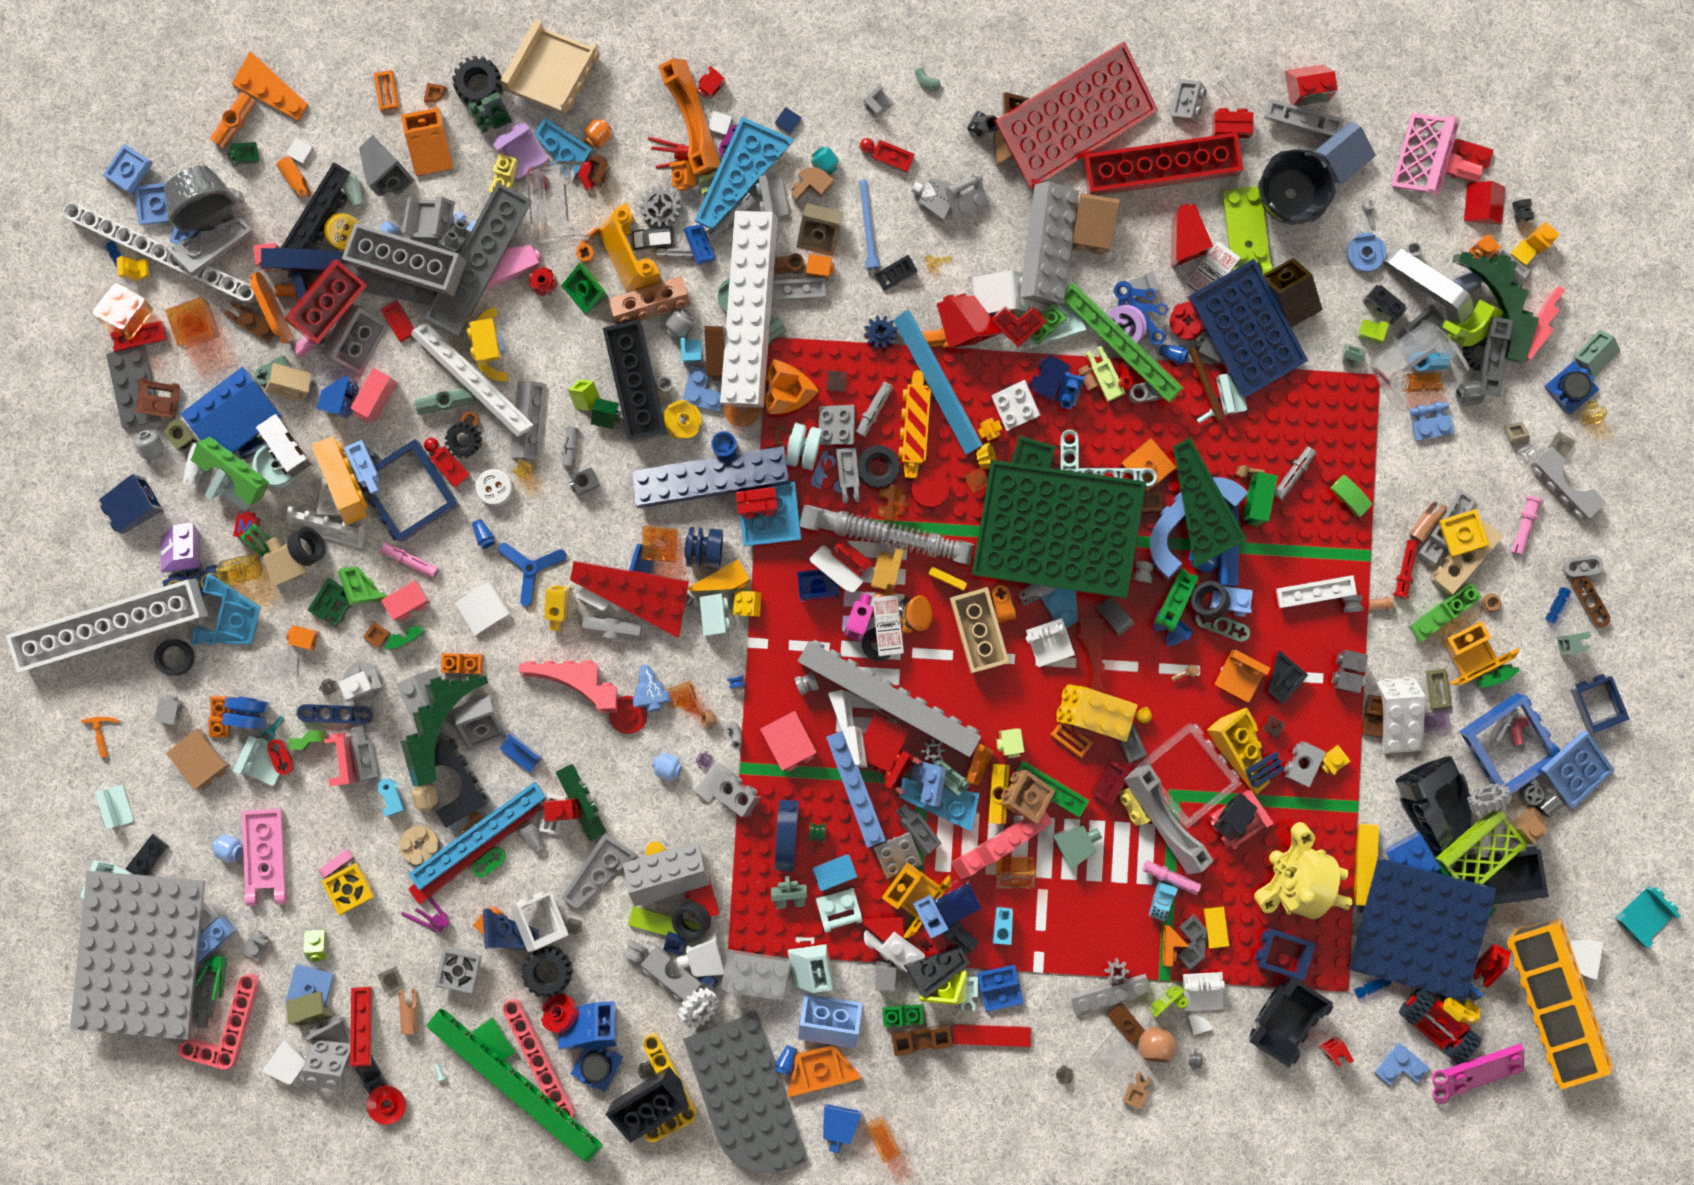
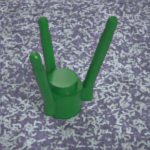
M212 955L211 960L206 959L205 966L195 981V987H197L208 967H211L210 971L217 972L212 1002L216 1000L219 981V997H223L226 962L228 959Z

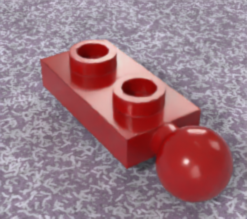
M870 138L862 139L859 144L860 150L863 153L874 152L872 159L908 173L915 156L912 152L880 139L877 145Z
M430 437L424 441L425 450L434 453L430 459L455 488L470 476L460 462L447 450L446 446H443L441 449L439 448V442L436 438Z

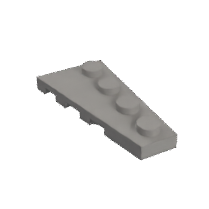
M238 217L216 226L214 230L203 231L199 233V236L192 239L186 238L177 245L172 246L171 244L165 248L193 276L253 234V231Z
M604 832L561 895V899L578 908L599 887L610 880L617 871H620L624 867L623 863L633 859L637 853Z

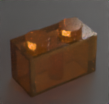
M884 1115L866 1123V1128L883 1163L901 1155V1150Z

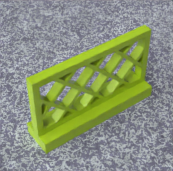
M1500 809L1499 811L1494 810L1484 815L1435 859L1444 866L1452 877L1459 878L1457 875H1461V879L1465 880V876H1474L1475 883L1483 884L1528 844ZM1503 822L1506 825L1505 834H1496L1497 825ZM1491 836V847L1482 846L1483 837ZM1496 836L1505 837L1504 848L1495 847ZM1509 837L1516 838L1520 844L1514 849L1508 848ZM1471 848L1477 849L1476 860L1467 859V851ZM1481 849L1490 850L1489 861L1480 860ZM1495 850L1504 851L1503 859L1499 862L1494 861ZM1456 861H1462L1461 873L1454 872L1450 866ZM1466 862L1476 863L1475 874L1466 873ZM1480 863L1489 864L1486 874H1479Z

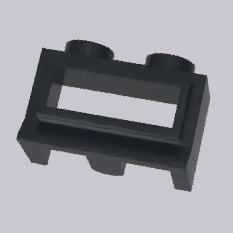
M1381 284L1374 286L1362 300L1365 303L1369 299L1377 306L1378 312L1384 311L1392 318L1389 321L1391 325L1407 310L1406 305Z

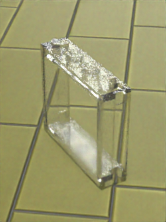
M1192 723L1185 725L1135 767L1151 765L1188 733H1191L1230 780L1231 784L1191 817L1188 818L1161 785L1162 794L1169 810L1186 829L1241 785L1239 775L1233 769L1229 770L1226 766L1228 763L1221 754H1216L1213 750L1215 749L1213 743L1209 739L1205 740L1201 735L1203 732L1197 724L1192 725Z

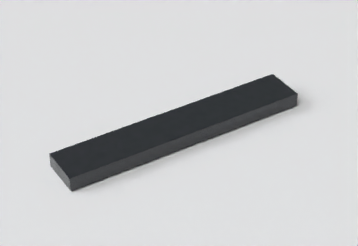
M335 162L332 163L281 248H306L351 175L350 171Z

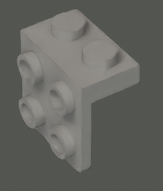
M315 1040L302 1069L304 1084L310 1087L343 1090L345 1086L343 1071L350 1056V1044Z

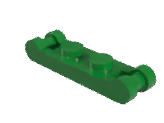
M1180 568L1162 609L1155 620V624L1167 627V630L1170 632L1174 631L1198 580V576L1186 573L1185 569ZM1166 614L1172 617L1171 621L1165 618Z

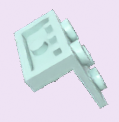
M219 469L205 496L211 501L217 496L225 495L242 511H248L251 505L235 495V486L231 477L224 470Z
M249 735L233 771L238 774H247L274 786L280 774L276 772L267 751L270 741L257 735ZM275 744L273 751H277L279 756H281L279 752L281 746ZM281 758L282 765L280 766V768L283 769V766H284L285 763L283 762V759Z

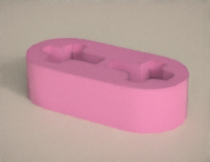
M346 849L320 868L318 872L324 879L354 856L349 849Z

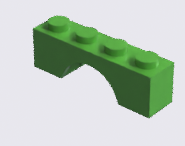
M211 437L197 442L191 457L193 463L204 471L213 467L224 470L234 483L235 495L247 504L252 505L263 499L269 484L267 479Z

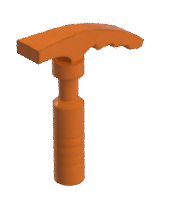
M92 717L81 720V723L91 722L94 724L92 726L96 732L95 738L100 758L108 757L104 736L100 731V722L119 723L120 720L111 717Z

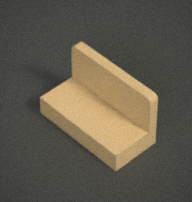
M273 363L265 392L303 402L309 392L311 373Z

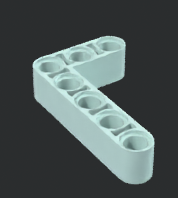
M1066 430L1061 436V470L1103 476L1110 473L1118 478H1123L1124 474L1130 473L1133 475L1134 480L1143 481L1142 476L1145 473H1150L1153 476V481L1147 483L1146 488L1152 487L1156 483L1157 475L1154 470L1149 468H1079V439L1077 433L1073 430ZM1067 435L1075 437L1073 444L1065 443L1064 439ZM1068 454L1075 456V461L1071 464L1064 461L1065 456Z

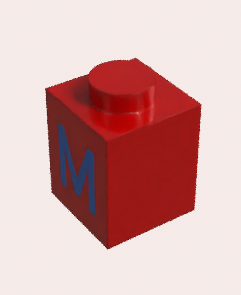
M245 511L244 515L237 514L233 536L240 538L253 524L260 527L261 518L256 517V513ZM254 530L252 533L258 537V533ZM247 536V538H248L249 540L255 541V540L252 539L250 536Z

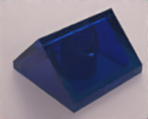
M820 569L797 572L801 602L839 597L838 584Z
M969 883L934 900L947 927L982 909Z

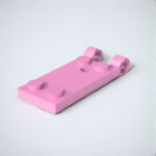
M282 808L242 811L245 904L247 907L258 906L257 888L273 887L275 904H287ZM264 864L269 868L267 872L262 870Z

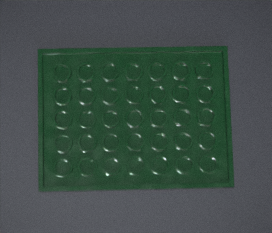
M991 460L972 575L1127 599L1147 482Z

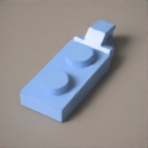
M360 440L344 447L359 483L363 487L367 486L373 495L380 492L376 483L380 480L364 441Z

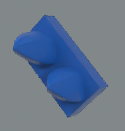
M1161 609L1158 611L1154 619V631H1162L1167 629V627L1163 625L1159 626L1155 624V620L1158 617ZM1166 614L1165 618L1171 621L1172 617ZM1179 619L1174 631L1168 632L1166 646H1174L1183 640L1186 641L1191 636L1193 630Z

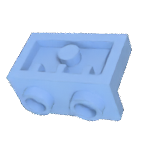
M1223 586L1231 598L1228 611L1234 612L1235 616L1246 617V614L1252 612V609H1250L1252 590ZM1212 591L1210 608L1214 609L1221 601V594L1218 591Z

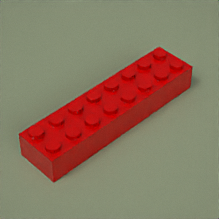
M1237 132L1084 154L1082 159L1087 194L1096 196L1239 176L1243 171Z

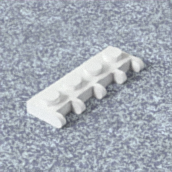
M288 507V529L298 531L303 527H309L320 534L321 538L362 549L364 545V526L360 525L359 528L345 525L344 521L340 524L329 521L328 516H324L322 519L311 516L310 511H305V514L294 511V507Z

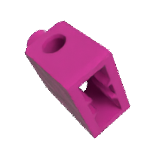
M862 593L860 601H855L843 634L844 636L862 642L873 611V607L870 606L873 600L871 595Z

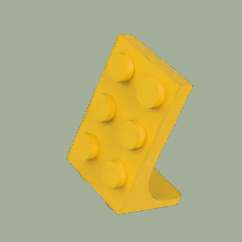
M1069 684L1066 686L1062 693L1061 706L1057 710V722L1077 726L1127 742L1138 704L1086 687Z

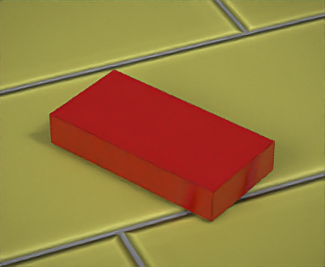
M398 300L380 309L400 343L412 337L411 334L415 328Z

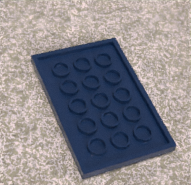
M1251 259L1187 296L1241 398H1246L1308 361L1255 259Z

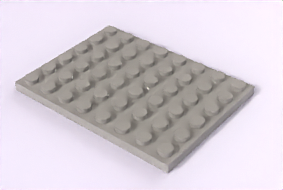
M87 871L70 1029L184 1040L190 1038L206 881Z

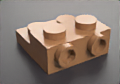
M1018 770L1010 778L1012 782L1010 787L1003 791L1001 796L1003 801L1001 804L1013 813L1020 814L1031 823L1038 824L1055 790L1029 771Z

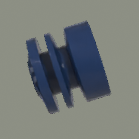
M690 527L684 548L686 567H692L693 559H696V568H699L701 561L705 560L707 569L720 570L723 529L710 528L708 537H704L703 528L700 527L698 536H695V527Z

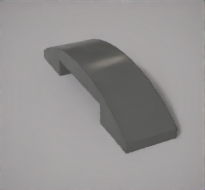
M1492 318L1483 354L1480 377L1481 395L1501 396L1503 378L1501 377L1507 340L1510 339L1513 320Z

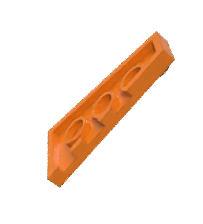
M251 51L249 52L231 84L300 121L308 104Z

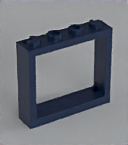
M417 439L412 440L374 466L377 472H379L406 453L414 450L447 501L446 504L403 532H400L378 496L370 493L367 486L363 487L358 482L360 489L363 492L366 491L369 495L368 501L373 508H377L380 512L378 517L384 525L387 523L391 529L388 532L394 541H405L460 505Z

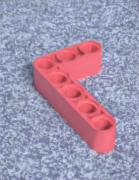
M250 973L239 979L220 1046L197 1039H188L178 1047V1053L182 1058L220 1069H228L237 1063L259 988V977ZM247 978L251 979L253 983L252 988L246 986L245 980ZM241 997L247 1000L246 1007L240 1004ZM236 1016L240 1017L242 1021L241 1026L235 1023ZM230 1035L236 1038L235 1045L230 1043ZM187 1044H190L193 1047L192 1053H189L187 1051ZM206 1049H208V1050L211 1051V1053H212V1057H211V1058L206 1057V1055H205V1050H206ZM225 1054L231 1058L230 1064L224 1061Z

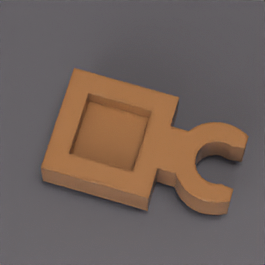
M1138 1071L1135 1076L1136 1084L1129 1083L1122 1101L1141 1110L1149 1092L1144 1087L1150 1084L1151 1077L1147 1076L1145 1081H1140L1142 1073Z

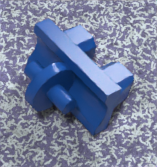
M1069 372L1065 373L1057 397V401L1061 402V407L1071 409L1072 406L1076 405L1084 382V376L1072 375Z

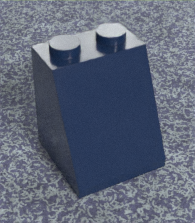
M135 474L127 477L99 499L102 504L100 505L102 512L108 515L111 520L110 526L115 532L122 534L164 511L145 477Z

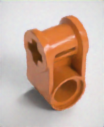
M1003 585L993 587L990 596L998 623L1016 619L1015 609L1008 588ZM998 589H1000V591H1004L1002 599H1000V597L995 596V593L998 592Z

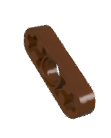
M1586 576L1575 577L1572 580L1571 587L1591 623L1596 627L1607 626L1610 623V614L1591 581ZM1578 580H1580L1581 582L1584 581L1585 585L1583 587L1585 591L1590 590L1591 593H1587L1582 597L1581 594L1585 592L1582 588L1577 587V585L1579 584ZM1589 596L1595 599L1593 607H1589L1586 604V599ZM1600 607V610H1597L1599 615H1604L1603 623L1597 622L1598 615L1596 612L1591 613V610H1596Z

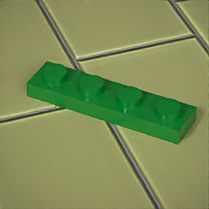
M1023 760L1016 769L1017 772L1018 770L1029 771L1054 789L1055 792L1051 801L1078 817L1081 816L1089 803L1088 799Z

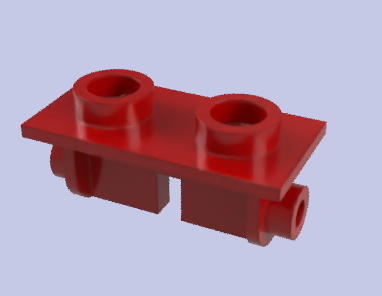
M843 538L830 552L859 577L862 576L872 563Z

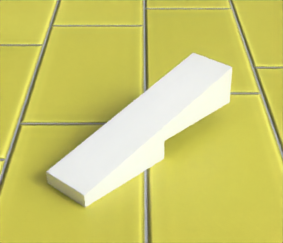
M844 690L828 693L855 765L866 768L862 729L854 726L850 693Z

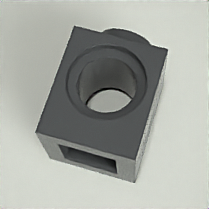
M592 467L570 476L572 481L569 482L573 493L577 492L578 495L600 487ZM582 477L588 478V484L585 487L579 486V480Z

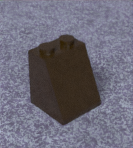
M1295 258L1263 274L1291 328L1323 310L1313 275Z

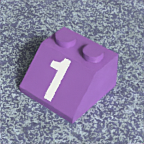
M193 523L173 525L161 536V572L199 568L200 532Z

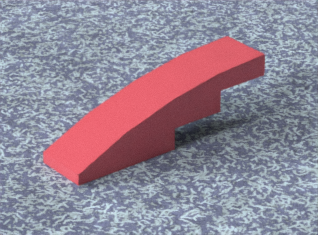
M1561 286L1554 288L1537 315L1539 321L1526 362L1534 356L1554 331L1548 324L1560 311L1554 304L1566 291Z

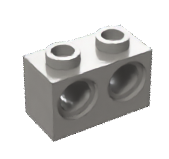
M734 774L725 775L714 791L713 796L741 817H750L762 797L757 794L758 791L755 788L744 785L740 777ZM730 784L733 787V791L731 794L728 791V787ZM745 795L748 798V803L746 805L743 802V797Z

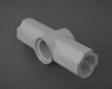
M588 616L584 617L582 622V633L601 635L605 638H623L640 641L642 624Z

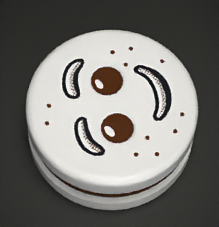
M487 470L479 476L476 482L478 497L491 506L505 504L513 494L514 488L511 478L500 470Z

